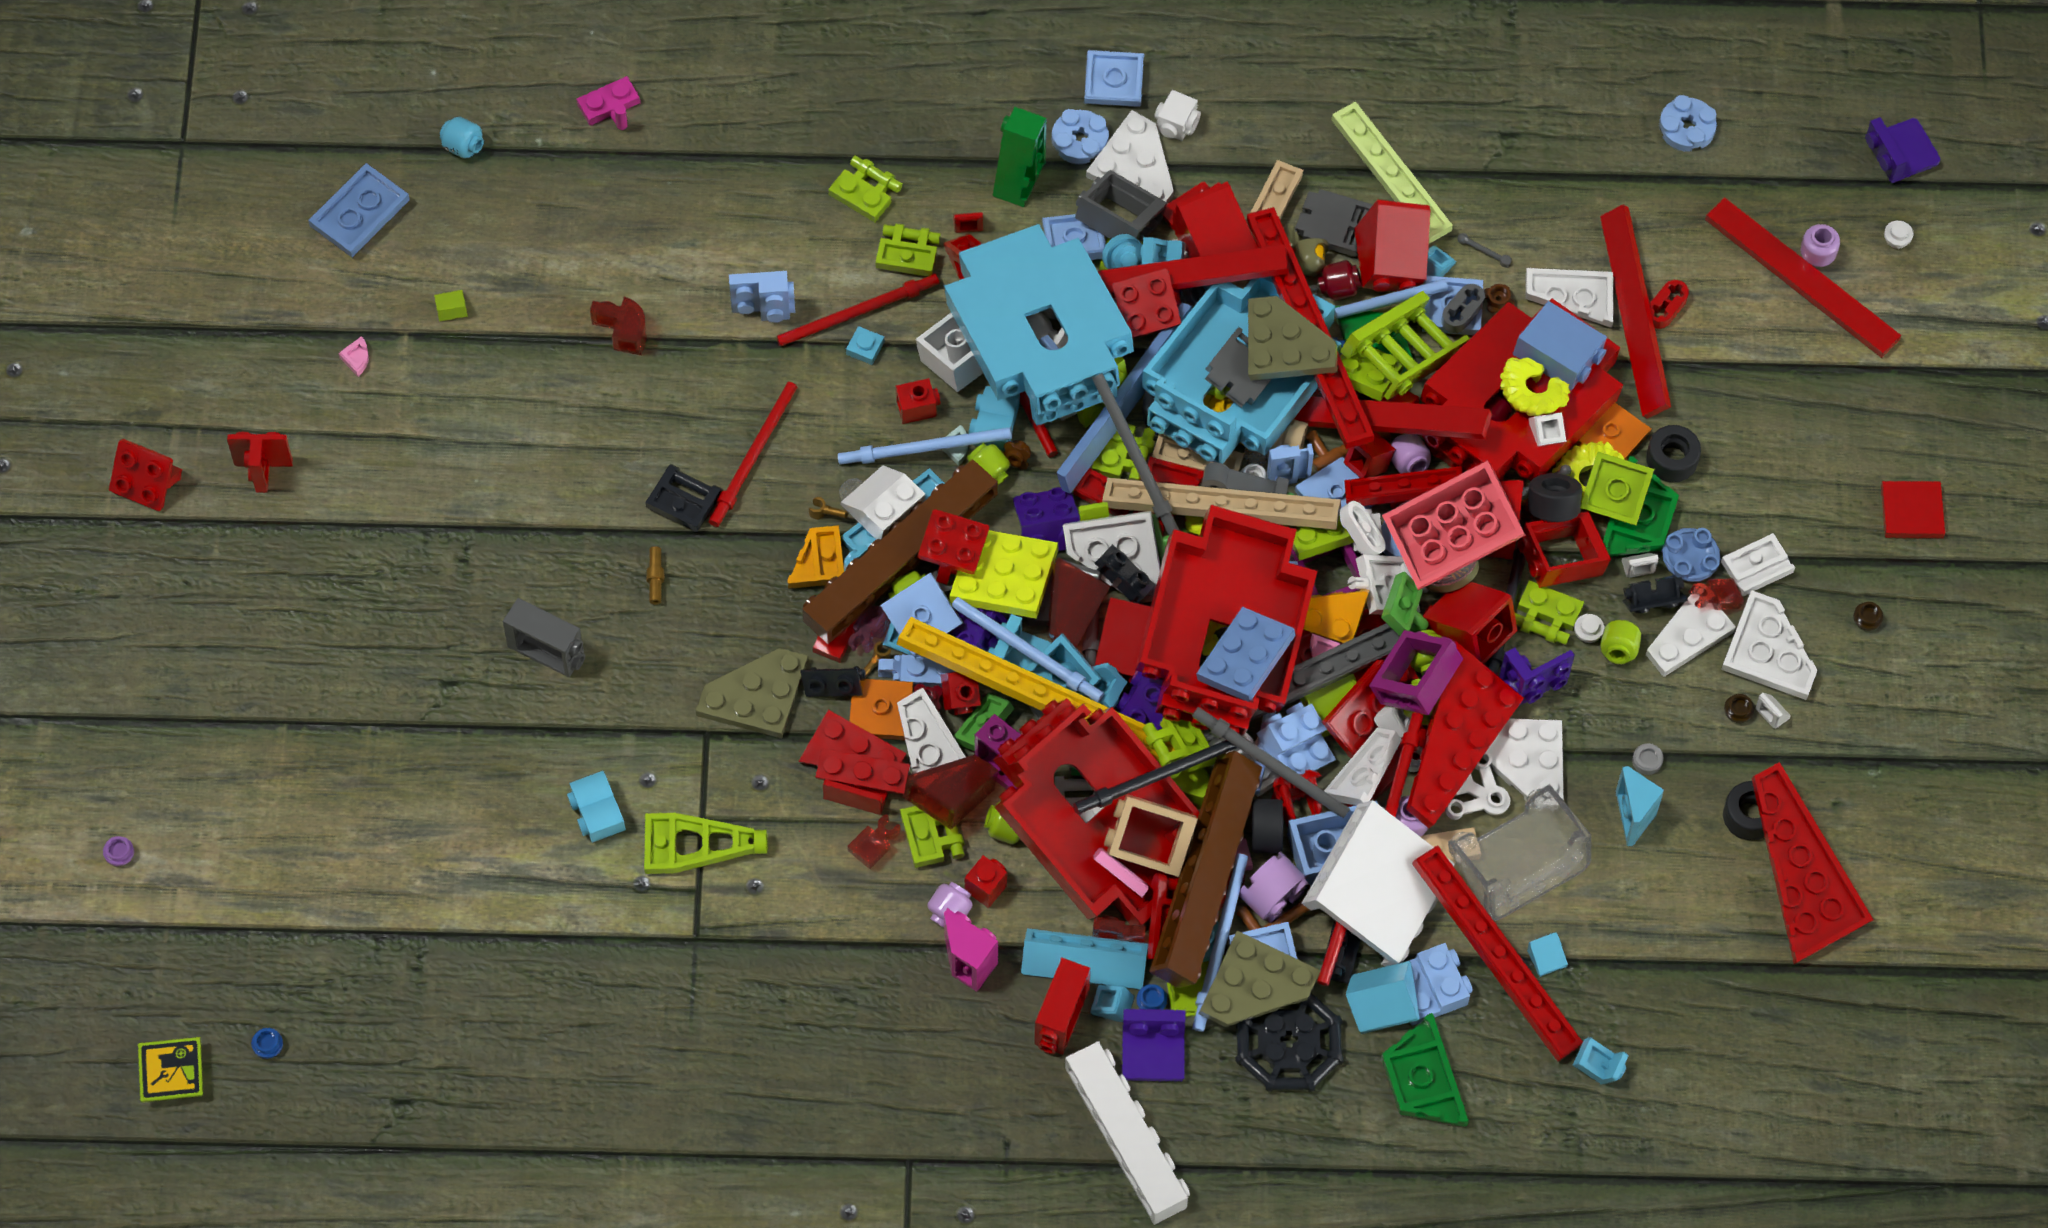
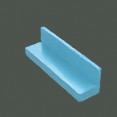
M1027 928L1021 973L1024 975L1053 978L1061 958H1065L1090 967V983L1141 989L1144 982L1148 944Z

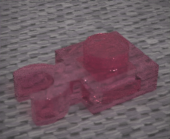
M871 606L856 620L853 625L856 633L851 635L848 641L852 651H856L857 647L862 644L865 653H869L874 646V637H883L891 621L882 607Z

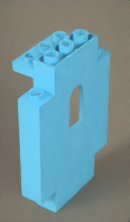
M1037 224L959 252L961 272L964 279L944 286L947 306L998 401L1026 391L1030 399L1032 418L1036 426L1103 402L1092 380L1093 377L1103 373L1114 397H1118L1117 387L1120 386L1118 365L1114 359L1134 352L1132 332L1079 238L1051 247L1040 225ZM1052 308L1068 337L1067 344L1057 350L1045 349L1039 343L1026 317Z
M1271 276L1251 279L1244 289L1231 282L1211 285L1143 370L1142 388L1150 395L1155 396L1154 402L1148 408L1147 425L1156 433L1164 434L1175 440L1181 447L1189 448L1200 454L1206 461L1223 464L1240 442L1249 450L1257 451L1265 456L1318 388L1314 375L1271 379L1252 405L1246 402L1241 408L1233 402L1227 410L1215 412L1203 403L1204 397L1213 387L1212 384L1205 380L1209 374L1205 368L1238 327L1242 328V333L1248 337V299L1271 296L1279 297ZM1313 294L1324 322L1329 329L1334 323L1335 305ZM1237 337V339L1240 342H1242L1245 346L1248 347V344H1246L1243 340ZM1335 340L1337 345V351L1340 356L1342 343Z

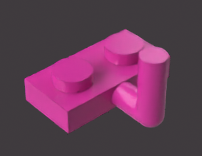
M627 76L576 98L577 105L589 126L611 117L619 130H625L628 126L626 109L640 104V97Z

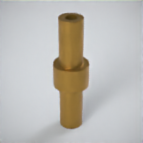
M653 546L650 548L647 583H649L650 604L657 605L661 603V584L664 582V569L661 567V548Z

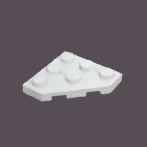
M1131 110L1088 168L1086 177L1094 181L1097 177L1102 178L1109 170H1112L1168 204L1173 198L1174 190L1156 123Z
M1151 511L1063 524L1067 554L1086 567L1096 570L1098 567L1094 563L1113 544L1118 550L1125 553L1127 558L1139 570L1145 572L1155 584L1139 603L1152 602L1161 567ZM1103 575L1101 577L1104 582L1115 588L1122 582L1119 577L1113 583Z
M1751 590L1722 670L1807 700L1817 673L1816 666L1812 660H1809L1797 631L1793 625H1790L1784 614L1785 609L1780 600Z
M1509 719L1487 750L1492 757L1490 765L1493 767V771L1509 786L1513 785L1524 796L1523 799L1532 807L1562 808L1564 803L1562 720Z

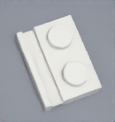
M1773 533L1723 556L1721 560L1732 581L1741 590L1742 596L1749 594L1751 590L1760 589L1793 573L1795 566L1790 563L1788 555Z

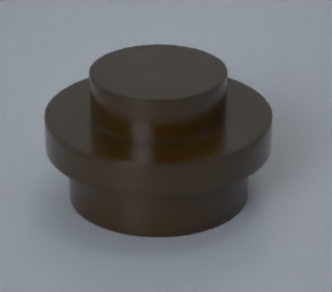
M1874 602L1859 604L1853 614L1855 624L1867 631L1880 627L1884 617L1881 608Z
M1744 694L1730 696L1724 706L1725 715L1736 723L1749 721L1755 710L1752 700Z

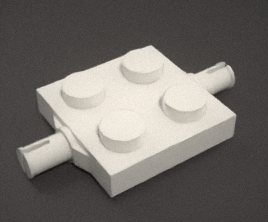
M1363 554L1356 558L1360 577L1351 576L1348 579V584L1351 585L1348 587L1350 589L1370 590L1366 601L1369 614L1382 615L1395 575L1405 571L1411 578L1412 576L1403 558L1400 556ZM1426 587L1422 588L1423 593L1429 591ZM1418 604L1417 611L1421 612Z

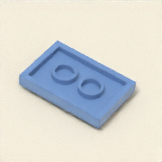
M366 163L308 221L310 227L353 257L410 198L408 193Z
M1242 607L1196 673L1198 681L1250 702L1295 637V629Z

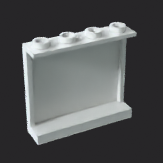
M1373 800L1360 803L1354 810L1302 904L1310 910L1322 909L1385 957L1381 963L1383 966L1402 963L1410 952L1408 947L1413 938L1417 937L1423 929V920L1434 909L1438 901L1432 890L1412 865L1415 859L1434 847Z

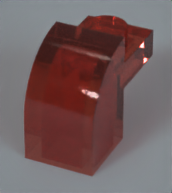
M623 297L621 306H617L609 301H593L590 308L592 325L614 329L612 334L614 350L642 356L647 339L645 315L640 305L627 297Z

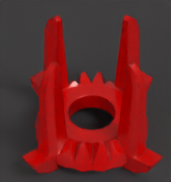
M1305 770L1304 774H1300L1316 786V778L1322 777L1319 772L1314 770ZM1281 776L1275 779L1273 783L1274 792L1271 799H1281L1283 801V818L1287 827L1289 820L1296 819L1293 807L1295 799L1300 801L1301 797L1305 796L1312 815L1322 813L1321 803Z

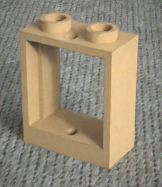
M1129 794L1125 795L1124 800L1118 799L1113 815L1118 818L1115 829L1109 828L1104 842V846L1108 847V854L1179 877L1195 829L1197 817ZM1132 806L1181 821L1168 863L1119 848Z

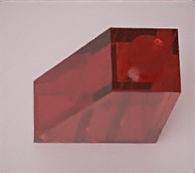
M1058 557L1052 570L1047 638L1053 642L1061 634H1064L1076 648L1111 586Z
M974 754L911 774L907 778L903 798L949 829H952L995 790L999 770Z

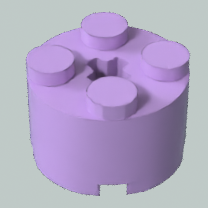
M1279 852L1277 857L1275 855L1271 857L1251 876L1252 885L1249 888L1243 885L1239 896L1263 921L1267 920L1271 923L1284 912L1282 909L1286 906L1288 900L1293 904L1305 892L1304 888L1308 885L1307 877L1282 852Z

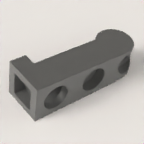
M1213 462L1204 467L1201 486L1287 494L1289 479L1278 476L1273 481L1229 469L1225 464Z

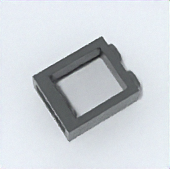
M1109 170L1102 178L1097 177L1088 191L1084 190L1081 192L1076 201L1078 209L1075 218L1110 239L1120 234H1129L1142 243L1143 238L1148 237L1161 224L1167 202L1114 171ZM1105 198H1108L1138 217L1131 223L1101 206L1100 203Z
M517 598L503 620L507 647L570 677L574 669L579 670L585 660L580 628Z

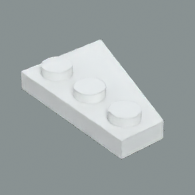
M1376 728L1324 791L1345 804L1357 806L1360 803L1370 801L1402 740L1401 737L1394 730Z

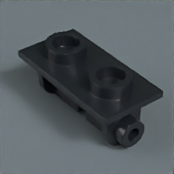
M1113 544L1094 563L1098 567L1096 570L1100 571L1111 583L1118 577L1122 580L1116 588L1130 602L1134 601L1138 604L1155 586L1148 575L1139 570L1127 558L1125 553L1118 550Z
M1676 575L1655 579V590L1651 589L1650 580L1630 583L1628 587L1623 588L1625 599L1622 602L1630 612L1645 613L1650 611V608L1659 606L1664 608L1676 607L1680 602L1688 601V598L1680 590L1684 588L1683 578L1676 577Z
M859 666L848 669H817L812 667L811 670L800 671L806 697L863 696L860 681H865L866 674L865 670L860 669Z
M1334 921V923H1333V927H1332V930H1331V934H1330L1329 942H1328V945H1327V949H1328V946H1329V943H1330V939H1331V936H1332V933H1333V930H1334L1336 921ZM1348 929L1346 930L1330 979L1349 984L1361 941L1360 938Z

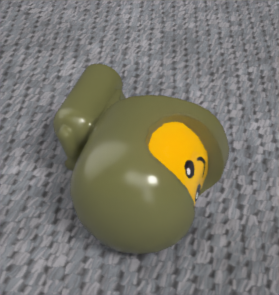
M1285 225L1283 228L1304 276L1313 277L1322 273L1326 265L1325 254L1329 250L1328 241L1320 238L1299 240L1295 227Z

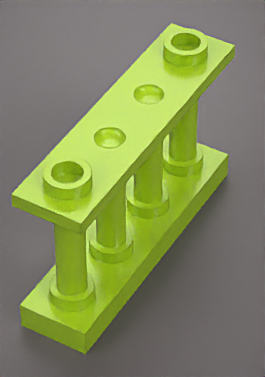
M1423 290L1351 333L1340 350L1347 359L1357 353L1360 355L1364 354L1392 383L1384 395L1387 400L1397 394L1400 396L1404 395L1414 383L1442 367L1470 340L1465 335L1452 342L1425 314L1426 310L1424 307L1430 300V297ZM1410 321L1413 323L1417 322L1443 349L1435 353L1407 324ZM1392 332L1400 333L1426 360L1418 364L1390 334ZM1374 343L1382 344L1408 371L1400 375L1372 345Z

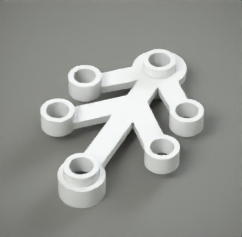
M1419 746L1418 750L1414 752L1421 755L1423 748ZM1486 751L1483 755L1487 763L1480 764L1478 762L1475 769L1479 770L1483 786L1475 783L1470 774L1455 795L1469 793L1477 799L1464 803L1458 799L1452 800L1446 808V814L1450 819L1458 820L1465 814L1481 810L1490 815H1500L1508 809L1510 796L1504 788L1496 786L1489 766L1492 762L1489 752ZM1412 758L1409 771L1417 772L1421 760H1414ZM1491 796L1499 797L1500 803H1494L1491 800ZM1451 806L1459 807L1461 812H1452Z

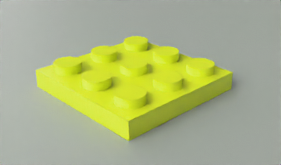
M989 530L975 574L971 575L957 571L949 595L950 603H953L959 597L974 608L1037 619L1058 553V542Z

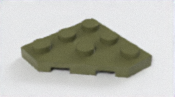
M1278 296L1248 299V375L1250 381L1337 372V345L1335 340Z
M779 648L706 684L696 709V716L782 739L802 681L800 671L806 669L808 655Z
M1236 931L1198 1014L1224 1027H1228L1240 1021L1276 1011L1281 1007L1306 1001L1320 970Z

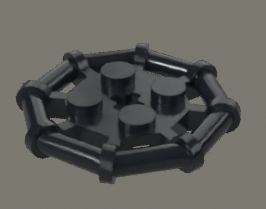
M1311 990L1306 1001L1300 1002L1298 1010L1278 1009L1273 1011L1261 1025L1253 1022L1256 1017L1235 1024L1237 1035L1236 1063L1248 1070L1266 1087L1265 1090L1268 1092H1272V1090H1307L1310 1093L1316 1090L1315 1086L1337 1065L1343 1064L1345 1059L1342 1055L1341 1039L1343 1020L1341 1016H1336L1313 995V990ZM1307 1006L1325 1022L1317 1025L1311 1016L1305 1014ZM1329 1031V1051L1320 1048V1034ZM1249 1032L1258 1035V1048L1252 1051L1249 1050ZM1286 1035H1292L1293 1038L1297 1039V1042H1294L1292 1047L1288 1048L1286 1043L1281 1042L1280 1039L1285 1038ZM1261 1058L1271 1064L1270 1067L1273 1069L1271 1075L1255 1060ZM1317 1058L1325 1060L1311 1074L1308 1073L1306 1068L1313 1060L1315 1061ZM1280 1072H1299L1301 1078H1278Z

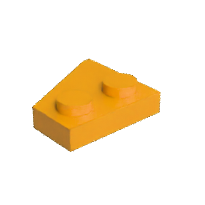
M839 525L809 529L805 538V544L797 556L794 570L788 577V589L826 585L831 578L839 577L844 572Z
M1360 589L1359 591L1347 593L1336 592L1324 596L1312 595L1303 629L1342 643L1354 639L1370 590Z

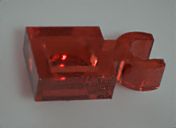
M1733 578L1709 579L1706 584L1695 583L1689 590L1690 595L1697 594L1700 596L1695 602V606L1698 608H1704L1708 603H1712L1715 610L1739 609L1744 603Z
M887 814L878 820V828L875 831L870 826H867L847 846L848 851L869 869L891 849L890 843L887 840L895 839L901 832L899 824L891 830L884 827L889 822Z
M1113 916L1095 917L1092 937L1144 943L1146 926L1138 924L1125 925V921H1119L1118 918Z

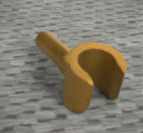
M821 497L813 499V505L821 507L820 509L809 508V515L813 519H821L825 514L843 518L848 516V511L826 505Z
M882 641L874 645L873 657L864 668L866 676L878 665L879 659H890L892 648L886 653H880L883 646Z

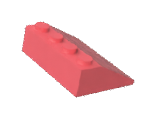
M1488 460L1382 515L1418 590L1525 536L1511 503Z

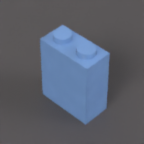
M1548 301L1518 337L1513 355L1519 359L1528 357L1537 363L1543 364V373L1550 378L1559 377L1562 381L1568 383L1569 390H1572L1578 382H1585L1591 372L1590 367L1593 363L1598 365L1602 361L1607 351L1604 349L1607 336Z

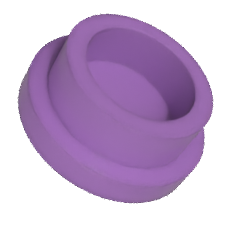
M112 837L104 845L103 855L110 865L123 866L133 858L134 847L131 841L125 837Z

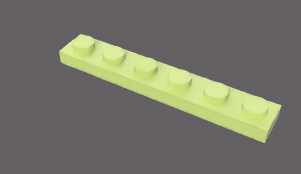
M1356 101L1332 114V122L1395 202L1430 205L1429 244L1452 231V223Z

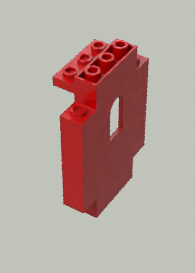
M1553 298L1549 300L1551 303L1555 304L1559 308L1563 309L1572 316L1586 323ZM1508 302L1425 382L1420 400L1427 405L1484 409V406L1501 390L1500 384L1502 379L1500 374L1504 372L1505 363L1510 358H1518L1513 355L1518 337L1540 310L1531 318ZM1607 338L1604 349L1607 351L1602 361L1598 365L1593 363L1590 367L1591 372L1585 382H1578L1570 390L1567 405L1559 407L1556 411L1550 413L1562 412L1566 442L1537 446L1528 419L1535 416H1528L1527 413H1520L1519 411H1516L1506 421L1499 422L1491 419L1485 440L1422 435V438L1425 439V444L1433 456L1440 458L1450 467L1461 466L1462 473L1488 460L1499 481H1503L1505 473L1511 467L1519 475L1532 481L1533 478L1545 474L1618 401L1623 384L1607 372L1615 365L1621 347ZM1543 373L1538 382L1533 381L1530 377L1525 383L1530 391L1543 393L1548 389V383L1551 378Z
M1210 505L1204 516L1200 536L1176 529L1172 531L1167 541L1135 671L1142 672V675L1146 678L1154 680L1163 678L1156 713L1163 714L1162 717L1170 721H1190L1193 727L1208 730V727L1191 717L1197 707H1200L1216 719L1222 718L1228 722L1231 729L1243 736L1248 730L1250 719L1257 711V708L1266 713L1279 712L1286 703L1317 575L1316 570L1289 563L1296 529ZM1242 607L1295 629V637L1250 702L1200 682L1196 675L1200 669L1199 662L1209 622L1212 621L1229 626Z
M1068 698L1059 702L1054 699L1041 710L1044 714L1037 721L1032 718L1019 729L1022 734L1013 741L1012 738H1009L997 748L1000 754L993 761L1013 785L998 796L1001 801L994 808L1087 919L1097 917L1112 903L1133 928L1143 925L1151 917L1153 900L1152 878L1154 874H1165L1167 878H1173L1174 875L1114 857L1147 883L1148 891L1141 897L1094 860L1093 855L1099 847L1106 851L1108 850V847L1104 846L1105 838L1109 828L1115 829L1118 819L1113 816L1118 799L1124 800L1125 795L1114 799L1112 804L1103 807L1085 823L1056 788L1054 773L1061 765H1071L1078 770L1093 790L1096 791L1103 787L1109 789L1162 766L1113 707L1103 711L1101 708H1098L1091 714V711L1084 703L1074 707ZM1170 776L1129 793V795L1195 815L1198 818V809ZM1132 806L1119 848L1168 863L1181 821ZM1167 890L1166 898L1171 899L1173 897L1172 890Z

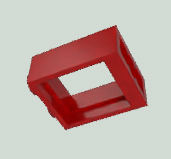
M1589 511L1579 513L1576 518L1564 522L1539 520L1525 523L1523 527L1525 536L1517 541L1520 552L1524 553L1528 562L1529 572L1532 577H1535L1539 588L1603 576L1611 560ZM1573 536L1584 560L1549 567L1538 542Z
M1061 958L1035 1021L1034 1045H1037L1043 1052L1064 1055L1090 990V967Z

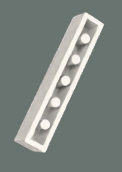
M1098 1041L1066 1057L1065 1069L1155 1225L1186 1209L1190 1192L1184 1180H1178L1173 1172L1175 1166L1167 1152L1163 1154L1158 1146L1160 1140L1155 1129L1152 1126L1148 1128L1144 1122L1145 1113L1137 1100L1133 1102L1128 1094L1130 1087L1127 1080L1122 1074L1118 1076L1113 1067L1115 1066V1061L1111 1052L1108 1049L1103 1050Z

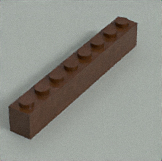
M973 459L966 465H960L953 472L952 478L945 484H938L933 489L931 496L927 500L918 502L903 521L898 520L891 526L886 536L881 540L876 539L873 541L861 558H854L846 567L845 572L839 577L831 578L820 594L811 596L802 608L803 622L827 644L832 642L892 589V583L896 578L910 573L923 561L918 558V553L934 509L971 519L998 495V481Z
M1237 751L1222 754L1215 761L1149 971L1176 988L1196 984L1201 975V965L1205 953L1210 946L1209 939L1213 926L1219 917L1218 910L1221 900L1226 894V884L1230 872L1235 865L1238 845L1243 839V829L1252 810L1251 803L1255 791L1260 784L1259 777L1263 767Z

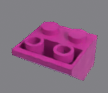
M947 908L944 912V937L951 974L977 992L998 965V940L988 929H979L971 924V920L965 914L958 911L954 913Z

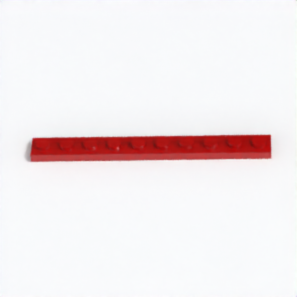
M1272 207L1247 214L1246 221L1258 248L1286 245L1289 274L1271 276L1280 299L1331 337L1275 208ZM1337 351V372L1315 374L1314 377L1345 449L1374 442V433Z

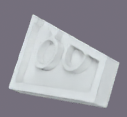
M1526 269L1525 299L1545 305L1553 298L1576 316L1612 328L1613 272Z
M1699 583L1688 597V601L1684 602L1647 649L1646 656L1661 675L1665 677L1733 634L1736 627Z
M924 688L897 702L917 795L924 793L969 766V761Z

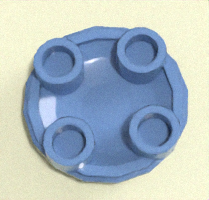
M1683 528L1669 534L1665 540L1662 549L1663 561L1668 570L1676 575V577H1682L1685 581H1702L1709 578L1718 569L1720 550L1709 530L1705 528Z

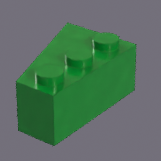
M1014 107L1010 116H1005L1000 129L1003 132L1000 144L993 197L1021 207L1025 206L1046 163V117L1018 107Z

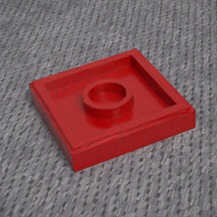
M1882 481L1881 496L1885 538H1944L1945 524L1941 481Z

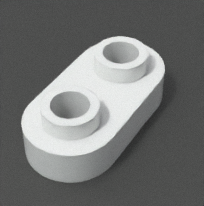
M1351 501L1340 509V522L1352 537L1361 554L1379 555L1385 550V540L1363 505L1359 502Z

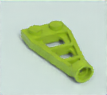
M645 813V874L679 873L749 854H767L768 851L767 830H754L753 828L680 813ZM686 830L700 834L702 837L701 849L686 855L678 854L676 852L677 833ZM712 833L729 834L733 837V845L729 849L712 851L709 849V836ZM750 838L754 839V844H749Z

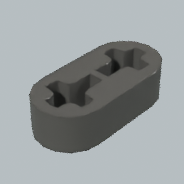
M1465 285L1444 308L1441 324L1446 331L1450 333L1462 332L1482 309L1485 292L1479 285ZM1473 295L1477 297L1476 300H1471L1470 303L1466 305L1467 297H1472ZM1459 312H1461L1460 320L1456 319L1454 320V322L1450 321V316L1455 317Z

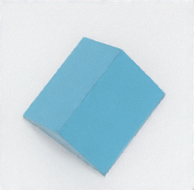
M1064 634L1057 637L1043 651L1044 654L1073 673L1077 671L1085 676L1086 681L1094 687H1097L1102 679ZM1035 661L1026 668V670L1072 690L1066 686L1065 681ZM1077 692L1078 694L1088 698V696H1086L1082 692Z
M1629 766L1622 767L1616 788V796L1627 846H1633L1657 815L1664 790Z
M1410 961L1351 975L1346 997L1361 1034L1420 1020Z

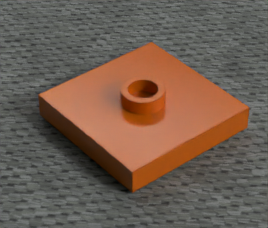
M1614 403L1575 444L1580 446L1583 442L1586 444L1590 442L1598 443L1600 441L1603 444L1608 442L1614 450L1621 453L1624 459L1627 460L1650 435L1652 428L1617 403Z
M876 679L860 681L863 696H852L849 721L880 739L905 740L897 702L913 693V682Z

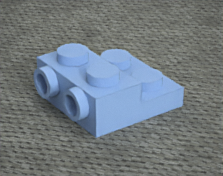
M787 271L729 274L732 313L750 314L755 311H761V321L780 322L790 319V313H795L793 281H787Z
M1302 702L1286 710L1287 716L1282 718L1280 713L1268 718L1264 721L1266 727L1257 733L1267 753L1298 774H1304L1305 770L1317 771L1336 760L1321 735L1327 729L1322 724V720L1313 704L1304 707Z
M1443 943L1419 952L1416 958L1409 960L1412 965L1420 1019L1410 1022L1411 1026L1421 1023L1424 1017L1430 1013H1433L1435 1018L1468 1005L1472 986L1466 975L1460 976L1457 969L1460 966V961L1454 949L1448 950L1446 944Z

